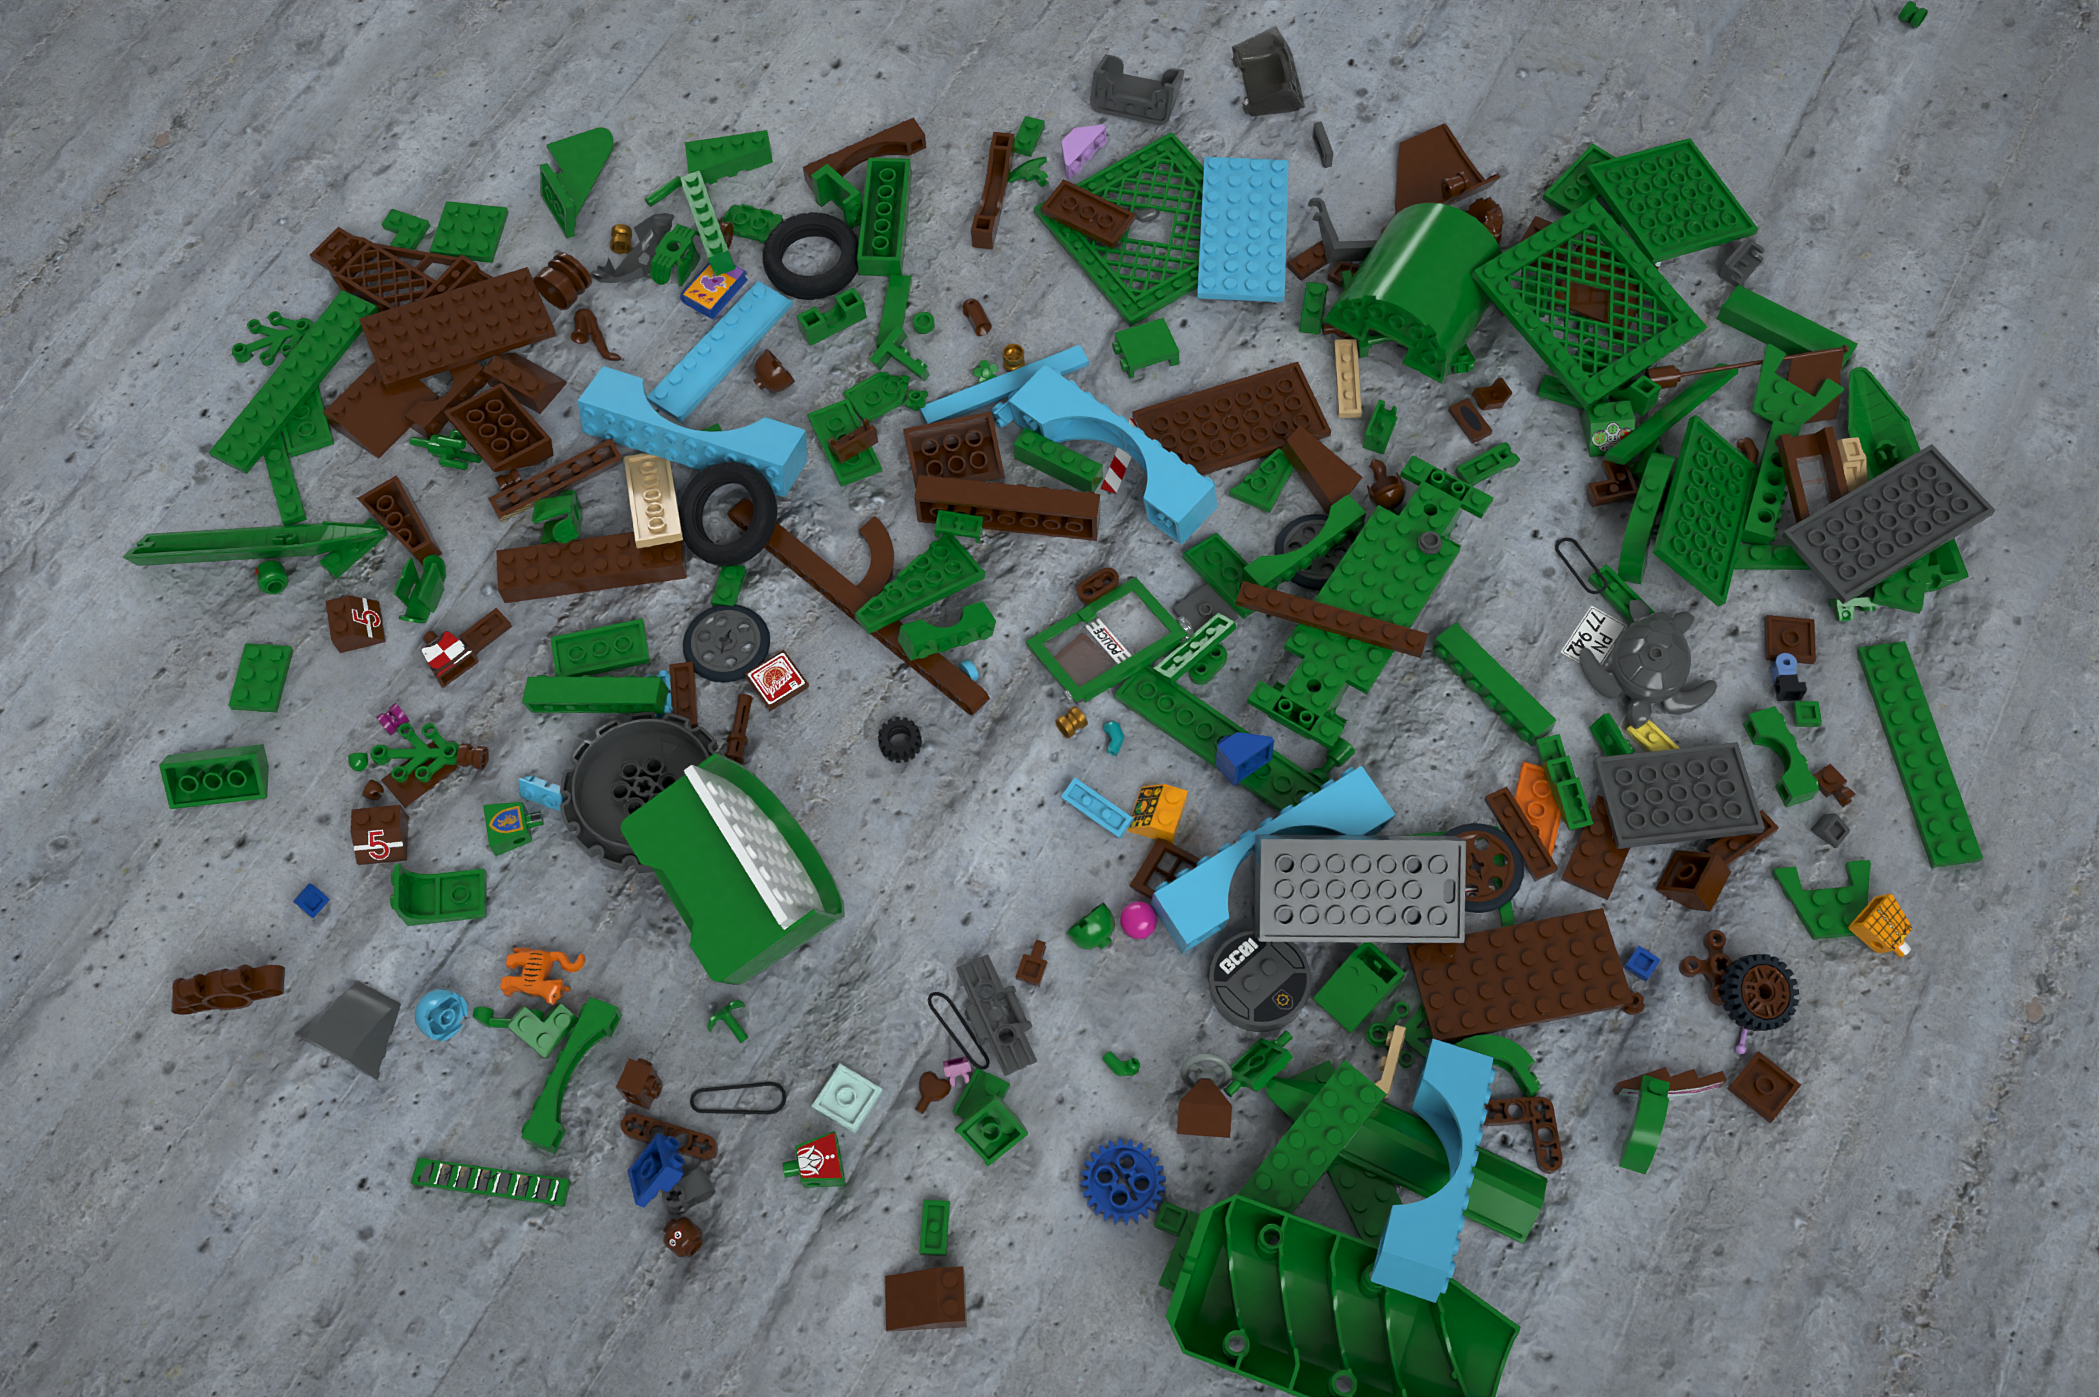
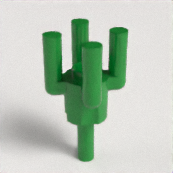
M455 429L450 432L449 436L434 434L430 440L418 437H411L410 439L411 445L427 448L428 452L433 456L440 457L439 464L444 467L467 470L468 463L465 461L480 463L482 460L478 454L460 450L466 447L464 437Z

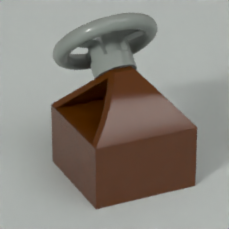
M1211 1053L1193 1055L1182 1064L1180 1070L1183 1082L1191 1090L1178 1102L1177 1134L1230 1138L1232 1105L1220 1090L1225 1088L1231 1081L1232 1069L1229 1063L1218 1055ZM1211 1061L1218 1065L1212 1067L1201 1066L1197 1062ZM1189 1069L1196 1072V1082L1189 1077ZM1224 1072L1223 1079L1216 1083V1075Z

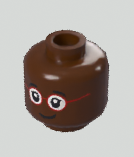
M682 1217L678 1220L672 1219L664 1227L663 1243L678 1257L693 1256L703 1244L701 1239L702 1230L687 1217Z

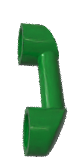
M475 1007L472 1015L477 1022L488 1028H508L506 1024L512 1019L494 1018V1010L487 1007ZM529 1009L543 1021L544 1013L542 1011Z

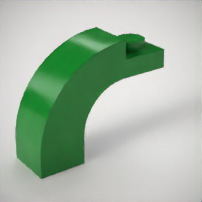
M1476 1035L1454 1044L1455 1046L1493 1057L1492 1065L1506 1070L1512 1076L1524 1097H1535L1540 1090L1537 1076L1533 1072H1529L1535 1061L1517 1043L1497 1035Z
M1643 1075L1634 1119L1628 1136L1623 1143L1619 1167L1641 1174H1646L1649 1169L1667 1114L1669 1082Z

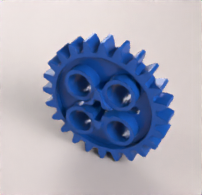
M1119 1138L1118 1146H1114L1112 1141L1109 1140L1108 1149L1099 1145L1100 1154L1091 1152L1090 1156L1093 1162L1085 1161V1167L1089 1170L1082 1171L1081 1176L1088 1180L1082 1181L1081 1187L1088 1189L1083 1192V1198L1091 1197L1087 1203L1088 1208L1096 1205L1094 1215L1097 1216L1103 1212L1105 1222L1111 1216L1114 1217V1225H1117L1119 1219H1123L1125 1226H1127L1129 1218H1133L1134 1222L1138 1224V1216L1140 1214L1145 1219H1148L1147 1209L1153 1212L1156 1211V1206L1153 1202H1162V1197L1157 1193H1165V1187L1159 1184L1166 1182V1176L1158 1174L1164 1171V1167L1155 1166L1159 1161V1157L1150 1158L1151 1148L1143 1152L1142 1142L1137 1147H1133L1132 1139L1128 1141L1127 1145H1123L1122 1139ZM1123 1159H1130L1134 1165L1129 1169H1124L1119 1163ZM1109 1163H1113L1116 1166L1123 1180L1128 1179V1188L1137 1197V1201L1132 1200L1123 1183L1119 1184V1177L1109 1166ZM1102 1173H1108L1112 1176V1180L1109 1183H1101L1098 1180V1176ZM1139 1180H1143L1148 1183L1149 1187L1144 1191H1140L1135 1188L1134 1184ZM1116 1195H1123L1126 1197L1127 1202L1123 1205H1116L1113 1202V1198Z

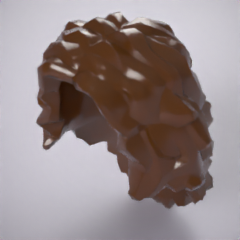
M1491 197L1485 200L1483 198L1476 199V202L1469 206V210L1464 212L1481 222L1499 244L1502 236V225L1504 224L1500 205L1496 204Z

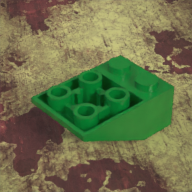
M1363 942L1314 996L1313 1000L1351 1034L1402 983L1405 972L1372 942Z

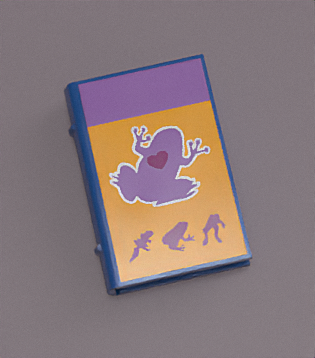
M709 262L694 280L686 286V289L680 294V299L685 305L713 320L748 281L745 277L746 271L735 266L736 269L715 276Z

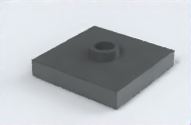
M1208 584L1173 607L1174 614L1192 634L1217 613L1233 621L1238 619V614Z

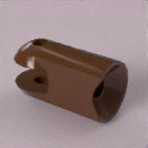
M967 299L962 305L963 314L968 318L976 336H983L991 330V322L978 300Z

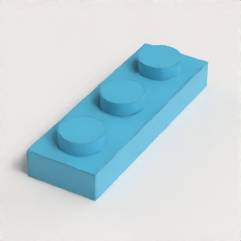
M1077 778L1072 780L1061 796L1062 799L1120 839L1134 821L1133 817Z

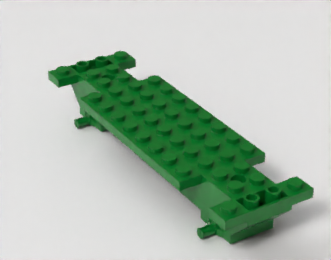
M1413 455L1400 474V477L1419 486L1401 513L1394 509L1389 511L1378 505L1314 601L1403 627H1412L1460 552L1461 545L1450 540V534L1454 530L1462 511L1465 510L1482 519L1494 497ZM1429 531L1437 533L1442 541L1441 549L1431 555L1423 553L1418 548L1419 537ZM1298 623L1284 644V649L1303 660L1286 685L1276 681V684L1271 687L1259 681L1248 697L1247 703L1266 713L1267 717L1308 740L1312 739L1327 749L1332 750L1348 721L1335 714L1344 693L1349 686H1352L1367 695L1395 651ZM1308 688H1313L1317 692H1311Z

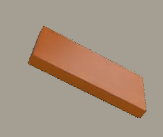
M1523 761L1514 798L1552 857L1561 813L1543 767Z

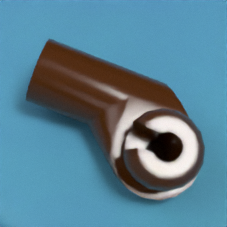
M1328 323L1322 324L1323 335L1335 333L1344 339L1352 337Z
M1748 437L1739 439L1737 441L1739 451L1745 450L1746 458L1757 465L1759 451L1753 440Z

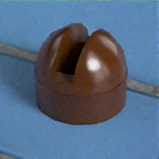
M371 779L366 784L362 796L369 800H378L382 797L379 793L384 792L383 786Z

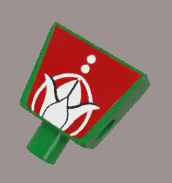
M835 1131L795 1146L797 1159L782 1162L785 1178L800 1175V1181L805 1188L846 1186L839 1141Z

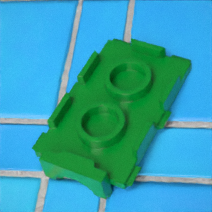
M734 204L728 209L723 221L733 224V235L765 243L771 231L783 222V217L779 214H773L769 210L761 208L759 210L742 204V206Z

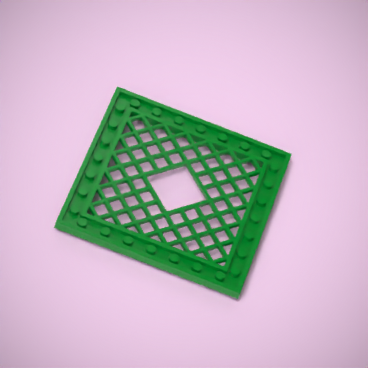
M1173 132L1076 184L1099 197L1103 195V199L1118 206L1131 207L1130 212L1132 213L1134 208H1154L1162 212L1175 213L1169 244L1128 238L1129 227L1125 236L1119 241L1123 242L1122 249H1113L1109 246H1095L1096 240L1094 239L1091 245L1085 238L1088 236L1041 214V207L1045 202L1034 207L1035 215L1129 326L1134 325L1198 288L1200 243L1199 248L1187 247L1188 240L1200 241V236L1190 235L1191 228L1201 229V224L1192 223L1193 216L1201 217L1202 212L1195 211L1196 204L1202 205V200L1197 199V196L1202 199L1204 167ZM1159 164L1170 165V170H1158ZM1142 173L1153 174L1152 181L1142 180ZM1157 175L1168 176L1167 183L1156 182ZM1171 177L1183 178L1182 184H1171ZM1125 183L1136 184L1135 190L1124 189ZM1139 185L1151 186L1150 192L1138 191ZM1154 186L1165 188V193H1153ZM1169 188L1180 190L1179 197L1168 195ZM1183 191L1195 192L1194 199L1182 197ZM1107 193H1119L1118 200L1107 199ZM1122 194L1134 195L1133 201H1121ZM1137 196L1148 197L1147 204L1136 203ZM1151 199H1163L1162 206L1150 205ZM1166 200L1177 201V208L1165 207ZM1181 202L1191 203L1192 209H1180ZM1178 215H1190L1189 222L1177 221ZM1176 226L1187 227L1186 234L1175 233ZM1173 238L1185 239L1184 246L1173 245ZM1126 243L1137 244V251L1125 250ZM1141 245L1153 247L1151 254L1140 252ZM1156 247L1167 249L1166 256L1156 255ZM1171 249L1182 251L1181 258L1170 257ZM1097 251L1105 252L1104 259ZM1186 252L1197 253L1196 260L1184 259ZM1109 253L1120 254L1119 261L1107 260ZM1123 256H1134V264L1122 262ZM1138 258L1150 259L1149 266L1137 264ZM1153 260L1165 261L1164 268L1153 267ZM1168 261L1180 263L1179 270L1167 269ZM1183 264H1190L1189 267L1182 270ZM1109 265L1118 266L1116 273ZM1121 267L1132 268L1131 276L1120 274ZM1136 269L1147 271L1146 278L1136 277ZM1151 271L1162 273L1161 280L1150 279ZM1166 274H1173V276L1165 280ZM1122 280L1130 281L1129 287H1127ZM1133 281L1145 283L1144 289H1132ZM1148 283L1156 284L1155 286L1147 290Z
M1595 198L1475 269L1471 274L1472 278L1584 409L1671 354L1708 328ZM1581 234V240L1574 239V237ZM1586 234L1595 236L1596 244L1586 242ZM1600 240H1601L1606 246L1600 245ZM1567 242L1566 249L1559 248V246ZM1571 243L1580 245L1581 253L1571 251ZM1586 247L1595 249V256L1585 254ZM1552 251L1551 258L1544 257L1546 254ZM1600 251L1610 253V260L1600 258ZM1556 252L1565 254L1566 262L1556 260ZM1571 256L1581 258L1580 265L1572 264ZM1614 256H1615L1620 262L1614 261ZM1537 260L1536 267L1528 266ZM1585 260L1594 261L1595 269L1585 267ZM1541 262L1550 263L1551 271L1541 269ZM1600 263L1609 265V272L1601 271ZM1556 265L1566 267V274L1556 273ZM1614 267L1624 269V276L1614 274ZM1570 269L1580 271V278L1570 276ZM1521 270V277L1513 275ZM1526 271L1536 273V280L1526 278ZM1585 272L1595 274V282L1585 280ZM1630 273L1634 277V279L1629 278L1628 274ZM1541 274L1550 276L1551 283L1540 282ZM1599 276L1609 278V285L1599 283ZM1555 278L1565 280V287L1555 285ZM1614 279L1624 282L1623 289L1614 287ZM1511 280L1521 282V290L1512 288ZM1570 281L1609 291L1608 324L1569 315ZM1628 283L1638 285V292L1628 290ZM1525 285L1536 286L1535 293L1525 291ZM1540 287L1550 289V297L1540 295ZM1643 289L1648 293V295L1643 294ZM1555 291L1565 293V300L1555 298ZM1614 292L1623 294V302L1613 299ZM1525 296L1534 298L1535 306L1527 305L1525 303ZM1628 296L1638 298V305L1628 303ZM1643 299L1652 301V309L1642 306ZM1540 300L1550 302V310L1540 308ZM1554 303L1563 305L1564 313L1554 311ZM1613 305L1623 307V314L1614 313ZM1657 305L1661 308L1662 311L1657 310ZM1628 308L1637 310V318L1628 316ZM1642 312L1652 314V322L1643 320ZM1539 313L1549 315V323L1541 321ZM1657 316L1666 317V325L1657 323ZM1554 317L1563 318L1564 326L1554 324ZM1613 318L1623 320V327L1614 326ZM1569 320L1579 322L1578 330L1568 328ZM1628 321L1637 323V331L1627 329ZM1583 324L1592 325L1593 333L1583 331ZM1642 325L1652 327V335L1643 333ZM1598 327L1608 329V337L1598 335ZM1657 328L1663 330L1657 334ZM1553 330L1564 332L1563 339L1555 338ZM1613 331L1621 332L1622 340L1614 339ZM1568 333L1578 335V343L1568 341ZM1627 334L1637 336V344L1627 342ZM1583 337L1593 339V347L1584 345ZM1642 338L1649 339L1642 344ZM1598 340L1608 342L1607 350L1598 348ZM1612 344L1622 346V354L1613 352ZM1568 346L1578 348V356L1570 355L1568 353ZM1627 347L1634 349L1627 353ZM1583 350L1593 352L1592 360L1582 357ZM1597 353L1607 355V363L1597 361ZM1612 357L1619 358L1612 363ZM1582 363L1592 365V373L1583 371ZM1597 367L1604 368L1597 373Z

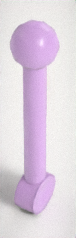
M1744 1026L1740 1043L1736 1046L1738 1054L1746 1052L1744 1045L1748 1030L1744 1029Z

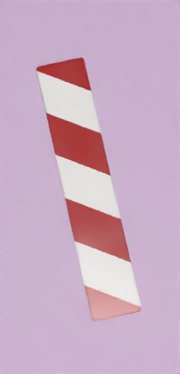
M1130 418L1129 424L1136 428L1134 419ZM1117 448L1101 486V490L1114 494L1117 493L1131 460V456L1120 448Z

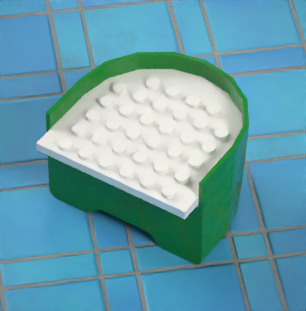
M714 753L698 766L690 765L684 770L685 775L626 817L621 823V832L639 862L651 867L690 930V946L711 980L725 984L740 985L845 917V910L836 882L822 857L799 823L778 797L754 773L744 766L718 753Z

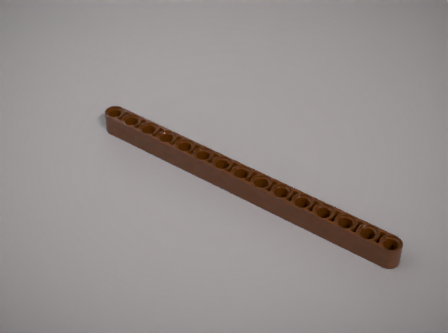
M745 497L727 512L731 521L744 532L749 528L753 517V503ZM776 522L774 532L764 548L861 626L855 619V613L871 598ZM899 620L870 633L969 715L974 716L990 700L989 695L981 686L940 653L910 661L898 642L900 627L903 625Z

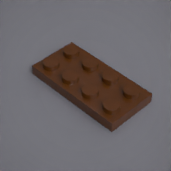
M1064 179L1041 207V214L1113 249L1136 220V214Z
M1598 795L1590 812L1593 825L1583 828L1561 880L1608 900L1630 848L1617 849L1603 797Z

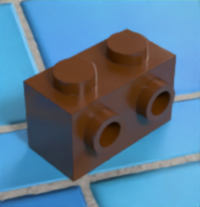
M638 1058L637 1061L628 1059L616 1085V1088L626 1102L648 1110L654 1098L657 1099L662 1091V1081L657 1075V1071L652 1067L653 1064L641 1058Z

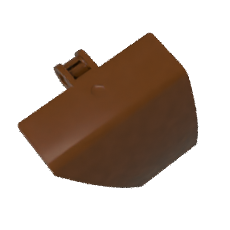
M1443 123L1399 143L1395 215L1409 206L1421 203H1439L1450 206L1490 188L1500 179L1499 173L1485 180L1468 158L1447 124Z

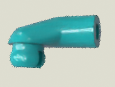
M1116 721L1106 722L1103 730L1111 737L1106 752L1112 756H1117L1125 736L1119 723Z

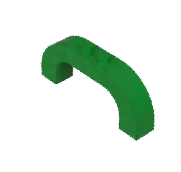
M1653 452L1649 458L1631 511L1621 549L1618 576L1623 581L1640 585L1642 583L1647 567L1651 536L1670 478L1673 479L1678 461L1676 456Z

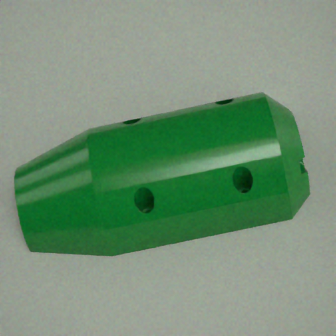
M1238 1194L1201 1211L1166 1313V1319L1183 1354L1296 1397H1496L1507 1358L1521 1328L1453 1278H1449L1445 1294L1440 1293L1436 1303L1371 1282L1369 1273L1373 1272L1378 1245ZM1273 1234L1279 1242L1275 1245H1269L1265 1242L1264 1235ZM1229 1341H1238L1244 1346V1349L1235 1352L1230 1349L1228 1343ZM1336 1380L1346 1382L1350 1390L1348 1392L1339 1391L1336 1387Z

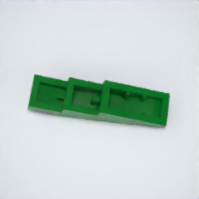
M1560 734L1535 740L1534 743L1547 781L1568 830L1593 825L1580 778L1575 776L1570 756H1566Z

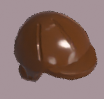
M1373 459L1369 468L1373 470L1376 482L1371 488L1367 485L1369 499L1376 507L1379 505L1387 510L1394 509L1401 505L1405 498V482H1403L1397 472V477H1387L1386 466L1383 461Z

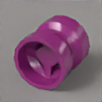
M396 703L390 706L389 711L376 716V719L390 736L396 732L400 725L410 722Z

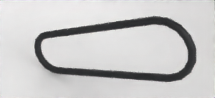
M940 992L929 994L928 1005L968 1060L978 1069H987L990 1064L987 1054L981 1045H978L974 1034L952 1000ZM933 996L943 997L951 1005L985 1058L986 1065L981 1066L973 1060L934 1008L931 1000Z
M763 1082L698 1089L692 1094L690 1105L697 1113L774 1114L783 1108L787 1097L785 1090L778 1083ZM762 1086L777 1087L782 1092L783 1097L779 1107L770 1111L698 1109L694 1105V1098L701 1092Z

